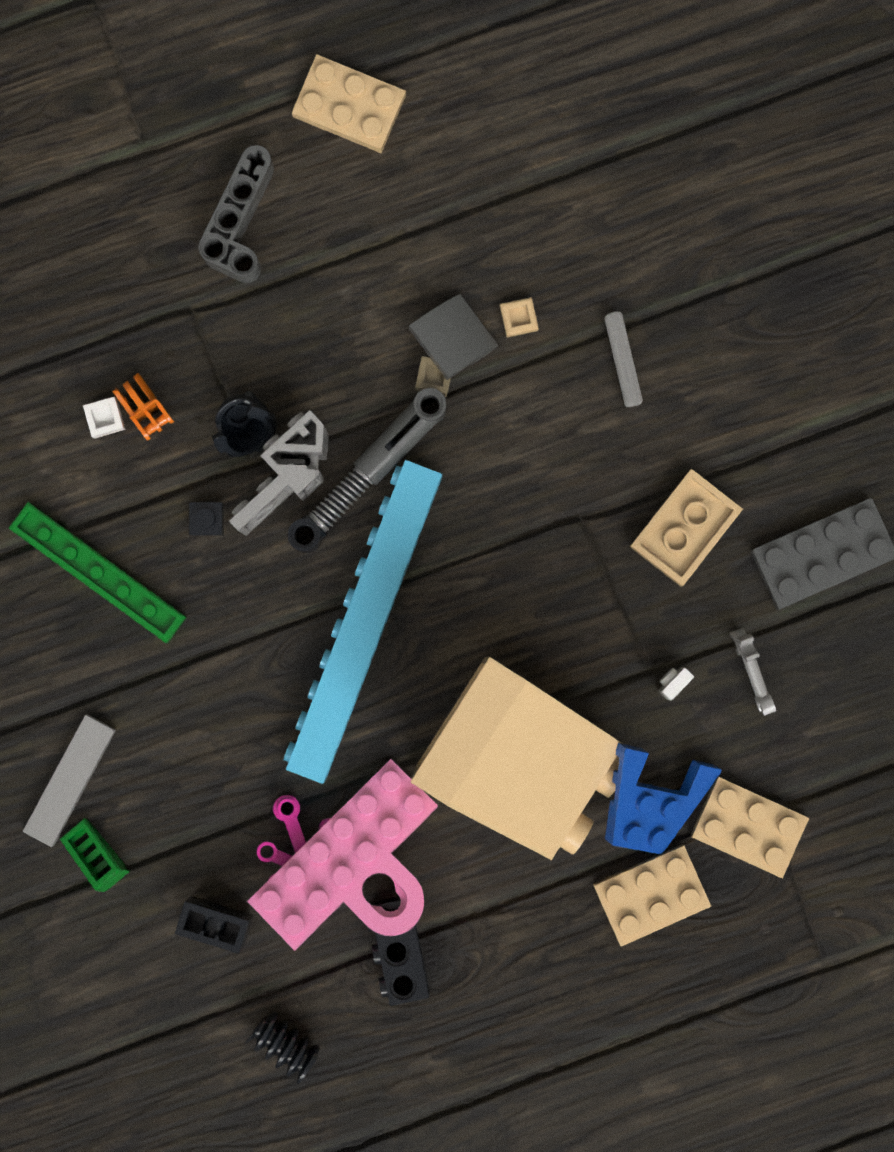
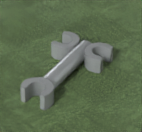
M743 628L730 632V637L736 645L735 651L743 659L759 712L762 711L764 716L775 712V704L767 691L756 660L760 656L752 643L754 641L753 636L746 634Z

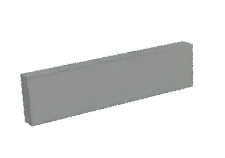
M88 714L84 716L23 830L24 833L50 847L55 845L116 729Z

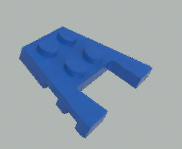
M618 743L616 755L619 757L618 770L613 772L612 780L616 784L615 797L609 804L605 840L612 846L663 854L722 770L714 764L692 760L679 791L639 783L637 781L649 753L639 747Z

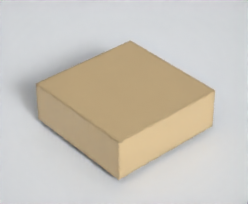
M532 297L500 304L506 338L538 331L539 328Z

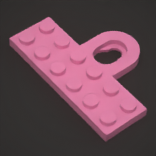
M390 759L247 901L294 951L343 902L369 929L380 935H401L412 929L419 921L424 909L422 887L418 880L392 853L428 818L438 805L422 789L410 782L411 778L393 760ZM381 873L386 874L392 879L395 884V892L401 900L397 910L389 912L381 906H374L366 901L362 889L368 877Z

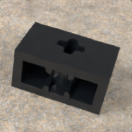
M190 896L184 902L175 934L239 954L244 948L254 915Z

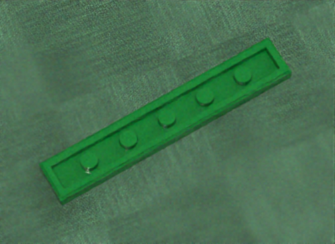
M27 502L10 525L9 529L163 642L169 643L187 618L33 504Z

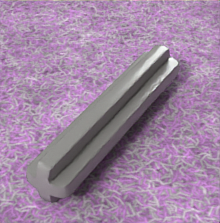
M620 311L611 312L605 315L604 320L624 404L626 407L638 406L642 403L643 399L623 315Z

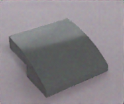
M461 294L429 311L410 324L408 328L446 380H449L470 364H475L498 347L496 341Z

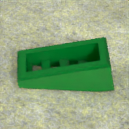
M84 818L60 838V841L95 891L105 892L129 873L123 861L87 818ZM87 833L89 838L77 847L74 843ZM95 844L97 848L85 857L83 853ZM100 856H103L104 860L96 867H93L92 863ZM108 867H111V870L108 871L104 876L100 875Z

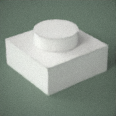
M116 397L83 405L91 437L94 439L126 430Z
M680 667L677 671L672 668L659 681L663 686L658 692L667 700L672 701L694 676L686 668Z

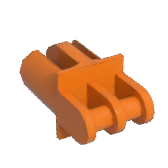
M137 373L133 378L150 401L145 403L129 381L122 385L138 406L136 411L118 388L112 392L129 414V418L148 441L151 439L150 435L155 431L161 432L163 425L168 422L172 424L174 420L141 375ZM160 409L163 414L155 419L152 413ZM148 417L151 423L143 427L140 422Z

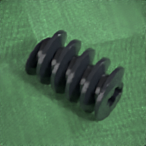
M274 1011L260 1021L245 1041V1044L255 1038L257 1042L254 1051L258 1052L266 1047L265 1060H269L275 1055L278 1056L275 1068L278 1069L284 1064H288L285 1076L289 1077L298 1072L299 1075L296 1081L298 1085L316 1062L320 1046L314 1045L307 1049L309 1043L307 1036L296 1041L299 1030L294 1028L286 1033L288 1021L283 1020L276 1025L278 1013Z

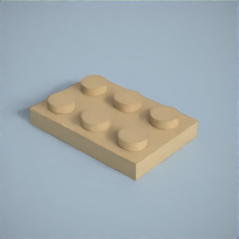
M316 54L293 108L292 116L382 153L406 97V91Z
M690 469L630 547L682 587L743 508L693 469Z
M718 777L712 785L690 836L783 879L809 818Z
M683 844L593 884L621 947L711 907Z

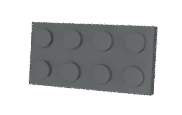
M872 498L750 550L776 610H780L894 560V545Z

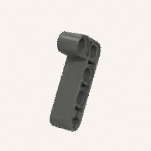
M259 145L250 146L243 152L198 246L199 253L209 267L243 283L255 281L261 273V264L254 251L240 244L274 173V165L269 152ZM260 160H263L264 165H257L254 170L252 163L258 164ZM246 187L252 190L250 196L246 199H238L236 197L237 192L241 188ZM230 216L238 218L234 227L228 229L222 227V222L225 218ZM212 246H222L223 252L220 256L215 258L208 256V251ZM251 259L253 264L248 271L242 272L237 270V265L241 260Z

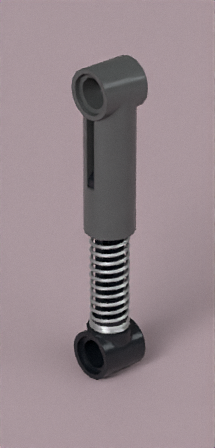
M426 388L418 392L409 406L353 463L355 466L353 473L348 472L349 477H344L345 481H340L341 485H336L337 490L332 489L333 494L328 493L329 498H324L325 502H320L321 506H316V511L312 510L310 514H306L302 519H298L291 524L287 536L293 548L302 553L316 551L322 544L323 538L327 535L325 532L329 530L330 526H333L332 522H337L336 518H341V513L345 514V508L349 509L348 505H353L352 501H357L356 497H361L360 493H365L364 489L369 488V484L377 486L433 426L444 418L446 414V400L439 390ZM433 399L439 404L438 411L434 414L424 413L421 405L425 400ZM418 418L419 421L398 442L395 441ZM305 527L311 528L314 532L312 542L307 545L299 544L297 541L299 530Z

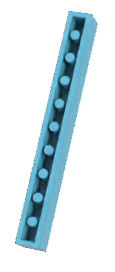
M407 460L404 461L402 467L396 466L390 484L395 485L391 498L385 496L378 514L383 516L379 528L373 526L366 544L371 546L367 559L361 557L355 572V576L360 577L355 589L349 588L343 606L348 609L344 620L338 618L333 628L331 637L336 638L332 651L326 649L320 662L319 668L324 669L320 682L313 681L307 698L311 699L312 703L308 713L302 711L295 729L299 730L300 734L296 743L290 742L283 759L288 762L286 770L321 784L325 783L440 485L441 473Z

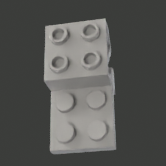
M310 410L305 415L302 412L298 413L287 424L290 428L281 437L278 435L273 436L263 446L265 452L260 456L278 476L274 480L272 477L267 478L256 489L259 493L250 502L247 500L242 501L231 512L234 517L229 522L242 534L247 536L293 492L304 501L323 483L324 477L318 469L319 460H327L329 434L322 422ZM304 459H308L311 461L309 466L305 465L306 462Z

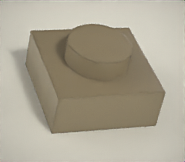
M422 356L415 391L434 388L439 390L444 397H447L450 379H445L431 358Z

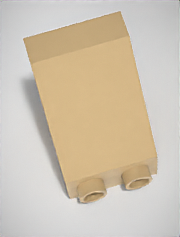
M485 657L415 766L410 782L448 807L552 860L560 847L573 855L584 842L594 821L582 814V811L595 790L607 798L615 792L616 784L612 780L614 770H618L619 757L616 755V748L618 743L621 742L491 657Z

